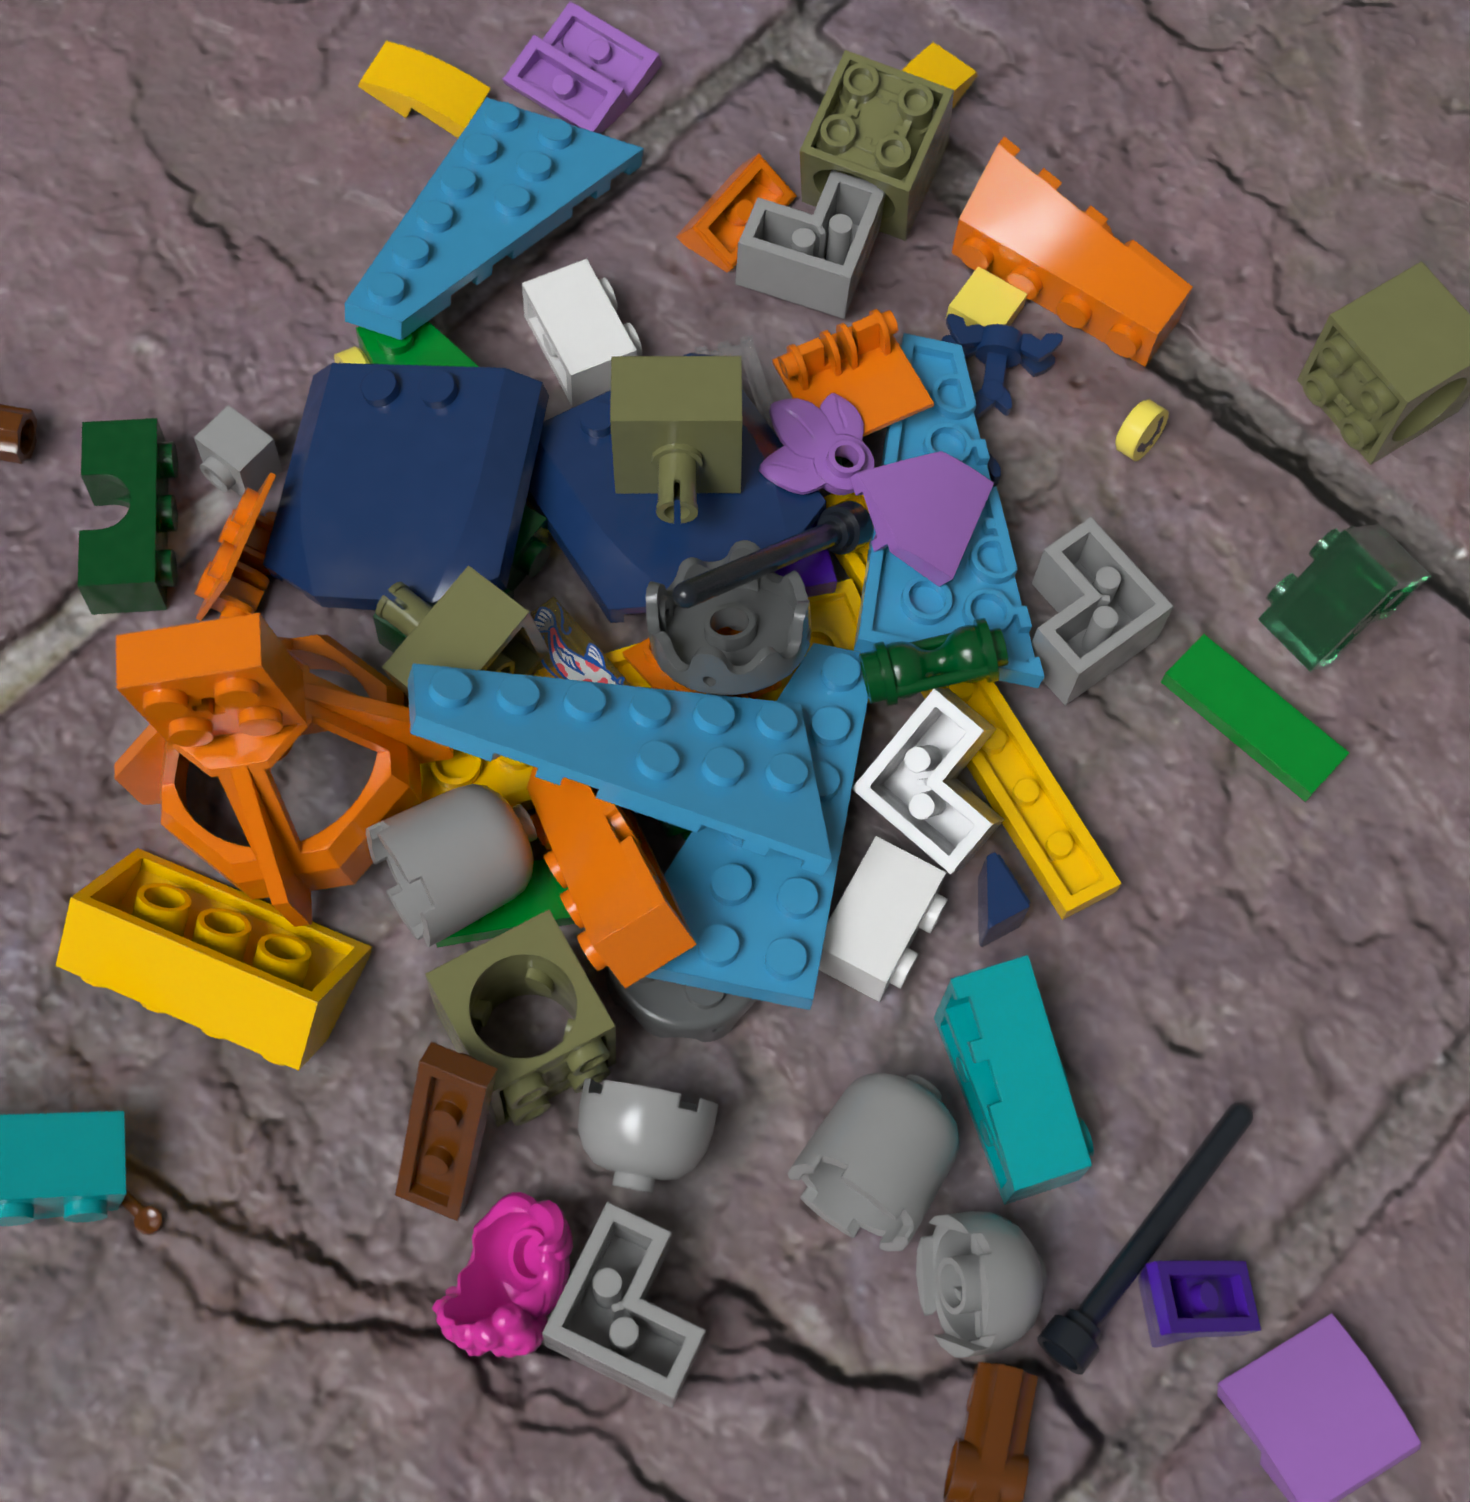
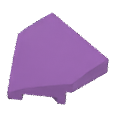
M943 451L886 464L855 473L850 477L855 495H864L876 532L873 541H871L874 552L889 547V551L938 587L954 578L994 482Z

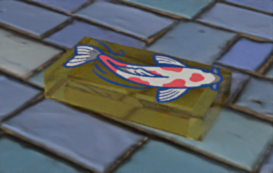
M552 597L530 613L550 651L535 667V670L532 672L534 676L632 686L555 597Z

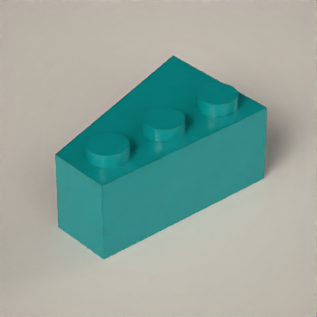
M1025 955L951 978L935 1013L934 1020L1004 1205L1079 1181L1092 1166L1090 1157L1094 1155L1093 1141L1085 1122L1081 1117H1077L1069 1091L1068 1078L1058 1055L1029 956Z
M124 1111L0 1115V1226H18L31 1223L37 1219L63 1216L67 1222H94L107 1218L108 1211L118 1210L126 1195Z

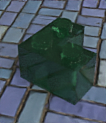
M1379 524L1362 527L1351 526L1342 532L1335 528L1322 537L1310 550L1308 555L1314 561L1299 577L1291 573L1270 591L1266 600L1271 606L1258 620L1311 672L1329 666L1372 622L1388 618L1431 574Z

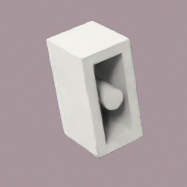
M587 259L522 283L525 318L572 407L611 390V356H642L641 343L631 323L622 324L616 313L618 309L617 301L609 281L605 277L598 279Z
M876 836L827 923L819 970L878 1002L881 1001L890 983L901 989L919 953L909 949L919 928L929 934L932 932L948 901L947 898L938 894L946 872Z

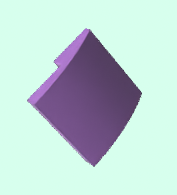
M570 1L543 40L533 35L502 80L508 87L567 123L601 134L638 97L662 66L659 54Z
M1332 1313L1218 1382L1217 1396L1261 1451L1260 1465L1289 1502H1338L1421 1448V1441L1396 1399L1370 1361Z

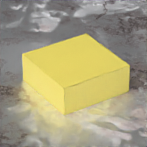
M978 266L950 303L947 315L955 314L964 318L966 327L975 324L984 327L992 324L1010 326L1024 308L1027 293Z

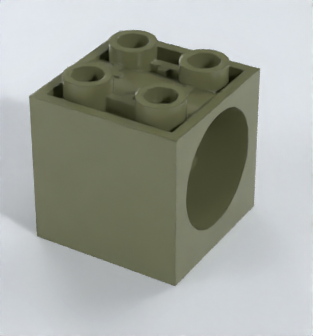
M845 50L800 149L802 202L817 207L831 170L866 180L886 194L879 231L906 241L949 144L954 90Z
M1421 261L1330 314L1297 381L1302 385L1307 398L1314 405L1321 407L1340 429L1345 442L1353 449L1358 450L1367 462L1372 465L1459 412L1470 395V314Z
M550 910L425 973L436 1014L456 1051L468 1054L478 1061L498 1068L489 1112L497 1127L510 1120L513 1121L515 1126L532 1121L550 1108L549 1099L571 1087L575 1093H581L585 1079H592L597 1083H601L611 1073L608 1067L616 1064L615 1025ZM539 995L547 997L562 1005L571 1014L573 1019H568L563 1041L549 1052L536 1057L512 1058L493 1051L479 1038L480 1030L486 1026L491 1012L501 1003L517 996Z

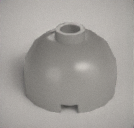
M585 1079L579 1105L578 1131L583 1149L593 1163L607 1170L614 1171L613 1186L653 1193L655 1180L679 1179L698 1165L707 1152L714 1131L718 1104L700 1098L698 1110L695 1112L697 1104L681 1102L680 1093L604 1080L603 1085L592 1079Z
M970 1211L934 1216L929 1223L937 1226L933 1235L920 1238L916 1263L919 1300L924 1315H932L937 1309L940 1325L945 1331V1334L934 1335L939 1345L954 1357H973L991 1354L1011 1347L1034 1326L1047 1283V1273L1043 1260L1019 1226L992 1212Z

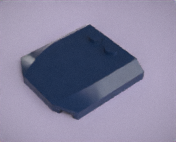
M690 352V353H688V354H686V355H684V356H715V355H707V354H699V353H691V352ZM743 389L741 493H697L698 515L690 522L681 524L680 500L674 501L673 524L662 521L656 514L658 493L615 494L610 425L611 390L543 422L527 499L535 511L547 518L549 532L610 623L624 622L623 614L646 613V590L650 581L662 583L667 589L674 581L679 566L685 559L694 557L706 562L722 560L728 555L733 544L741 540L754 542L760 549L810 529L815 522L818 524L820 515L826 509V500L818 490L805 495L792 493L775 485L760 473V464L784 445Z
M331 363L314 374L263 565L278 580L282 582L285 580L301 590L313 602L328 608L376 610L380 598L385 595L398 607L405 610L396 603V597L388 591L392 585L400 581L409 586L412 592L433 607L468 565L500 590L507 589L549 394L543 382L507 368Z

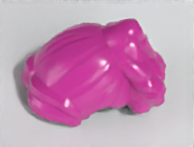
M512 1192L503 1196L473 1227L471 1257L467 1265L458 1274L457 1285L447 1288L446 1296L436 1300L432 1306V1310L437 1315L436 1322L441 1326L443 1335L446 1339L454 1342L459 1348L466 1350L469 1356L479 1357L487 1351H491L496 1357L512 1358L517 1355L526 1356L534 1352L544 1340L542 1333L548 1323L547 1315L556 1307L568 1282L573 1239L570 1225L565 1219L563 1210L550 1200L537 1202L536 1199L523 1192Z

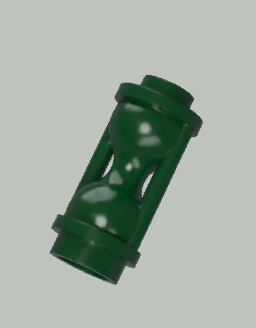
M985 618L976 619L973 621V625L961 626L951 633L913 642L898 641L886 646L884 642L874 643L873 651L859 654L864 684L870 703L886 701L887 706L897 705L898 699H908L919 692L962 682L976 683L985 679L988 683L999 681V667L1009 664L1007 648L1000 627L989 629Z

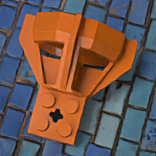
M260 613L116 635V689L150 724L115 762V780L141 804H160L161 825L179 842L252 900L270 897L272 906L294 927L312 924L311 891L355 885L373 864L366 837L367 827L422 803L420 764L448 760L454 757L453 748L411 734L408 697L391 680L329 635H310L298 638L277 637ZM310 669H324L350 675L362 684L369 698L354 694L310 673ZM326 731L377 752L370 778L353 805L329 827L300 841L271 773V768L276 762L286 757L300 735ZM190 761L210 777H219L250 847L230 843L214 836L200 826L189 814L186 798V780Z

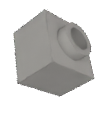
M229 405L194 437L203 462L200 465V470L216 488L223 492H227L231 488L240 496H243L247 487L258 491L270 472L277 476L282 471L274 439Z

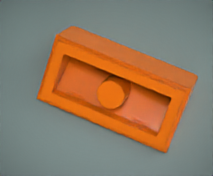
M759 153L741 164L677 234L676 238L687 248L725 272H729L737 264L738 242L757 198L788 206L797 195Z

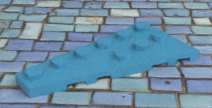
M486 97L346 300L345 322L399 340L404 339L451 305V295L470 281L476 285L480 284L492 275V266L506 255L514 259L571 218L573 207L588 196L597 199L610 189V182L621 172L630 175L642 166L644 148L568 124L561 119L549 118L518 108L511 103L496 101Z
M904 333L900 347L932 398L934 406L887 426L881 466L943 451L991 480L987 467L990 457L985 439H980L974 415L976 401L962 345ZM997 486L991 489L954 578L940 587L889 551V547L874 552L871 541H873L876 532L873 526L853 651L863 653L873 651V644L878 642H884L886 646L898 641L913 642L951 633L961 626L973 625V621L976 619L985 618L989 629L1000 627L1007 648L1009 664L999 667V681L1039 688L1045 676L1040 657H1035L1029 635L1032 624L1027 606H1022L1015 579L1018 568Z
M813 643L777 699L780 702L801 704L832 862L824 876L800 869L802 859L770 848L766 856L742 849V839L709 827L698 833L692 831L664 874V877L697 945L645 977L811 1010L868 702L859 654L862 652Z
M414 663L412 665L408 678L410 733L415 736L488 761L499 758L501 755L536 767L535 777L560 785L562 778L565 777L597 788L596 798L672 825L696 833L709 827L741 838V848L750 852L766 856L770 848L802 859L800 869L820 876H824L832 862L802 708L799 703Z

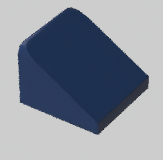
M996 852L986 857L978 876V934L981 947L1019 928L1030 908V901L1000 854L997 855Z

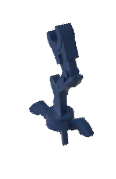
M948 314L946 325L951 335H945L941 339L944 342L962 345L965 359L976 355V358L985 364L982 388L974 394L976 401L974 415L977 420L992 407L997 408L1003 415L1008 416L1012 408V398L1008 390L1003 386L1005 368H1011L1020 363L1033 378L1046 373L1055 364V357L1052 353L1061 345L1063 335L1060 333H1046L1039 340L1032 334H1023L1020 330L1003 324H992L985 327L975 324L966 327L964 318L955 314ZM988 451L990 459L987 467L990 479L994 482L993 487L998 486L1001 477V467Z

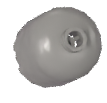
M469 784L454 788L366 828L368 849L373 863L376 865L387 860L390 871L397 883L396 886L386 890L392 904L412 935L417 940L424 937L427 947L442 941L515 899L525 891L532 876L534 858L530 842L537 839V833L529 814L520 804L511 807L503 796L486 785Z
M882 1072L868 1074L857 1078L844 1091L787 1174L791 1180L800 1181L802 1179L807 1185L800 1197L803 1202L823 1220L844 1234L854 1238L861 1227L883 1237L879 1246L881 1250L888 1252L903 1251L917 1231L956 1160L960 1149L957 1123L941 1101L939 1090L926 1079L916 1075L904 1077Z

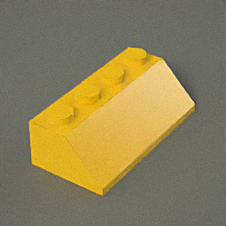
M137 848L70 898L55 966L80 976L87 984L108 988L138 1001L144 1008L150 1011L166 1013L194 1025L210 1037L226 1039L261 1054L265 1060L273 1064L289 1066L299 1071L328 1040L370 957L372 946L315 922H312L311 925L294 927L272 904L260 899L252 900L245 893Z

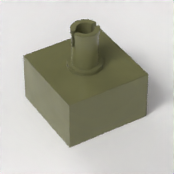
M611 356L610 425L615 494L658 493L656 514L662 521L673 524L674 501L680 500L682 524L694 520L698 515L697 493H741V356Z
M469 565L433 607L412 592L409 586L401 581L392 585L388 591L396 597V603L405 610L398 607L385 595L380 598L376 607L377 616L388 621L407 636L382 666L394 684L407 697L408 678L413 663L531 675L541 663V660L550 652L530 612Z

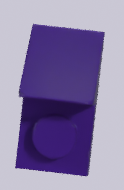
M1154 1261L1145 1264L1138 1277L1148 1332L1153 1348L1193 1338L1243 1336L1262 1331L1246 1261Z

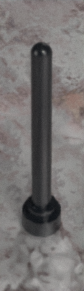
M843 501L833 505L822 512L817 526L680 582L673 590L674 602L681 608H691L827 549L840 555L855 551L865 546L871 539L873 524L870 514L861 504L855 501Z
M1237 1102L1229 1106L1076 1310L1067 1309L1063 1316L1054 1315L1037 1337L1039 1345L1061 1366L1073 1373L1082 1375L1100 1352L1097 1342L1102 1337V1333L1099 1327L1252 1123L1253 1112L1247 1104Z

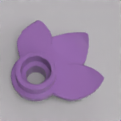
M831 393L827 396L820 408L811 402L798 398L783 399L771 404L769 409L770 418L779 440L784 446L769 455L760 464V473L775 485L800 495L809 494L821 488L835 495L855 493L850 477L855 473L872 469L875 465L872 452L862 442L864 423L858 410L848 400L836 393ZM835 456L850 460L854 466H841L837 463Z

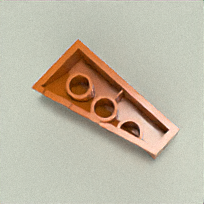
M1004 136L998 143L959 217L951 253L960 258L971 269L976 270L979 266L1027 293L1026 300H1032L1056 314L1068 326L1081 329L1107 344L1114 353L1122 357L1131 358L1146 367L1179 322L1193 286L1134 239L1127 241L1125 244L1120 242L1113 236L1110 226L1106 223L1108 218L1091 205L1086 211L1080 210L1057 191L1062 184L1059 179L1045 168L1037 175L1015 158L1021 149Z
M533 767L527 790L536 813L531 815L530 818L535 826L539 840L547 850H551L544 854L549 869L564 889L568 887V890L560 894L566 910L580 929L585 927V931L577 935V939L593 967L600 971L608 966L626 989L696 946L694 937L634 812L596 798L598 789L563 777L560 785L537 778L535 777L537 768Z

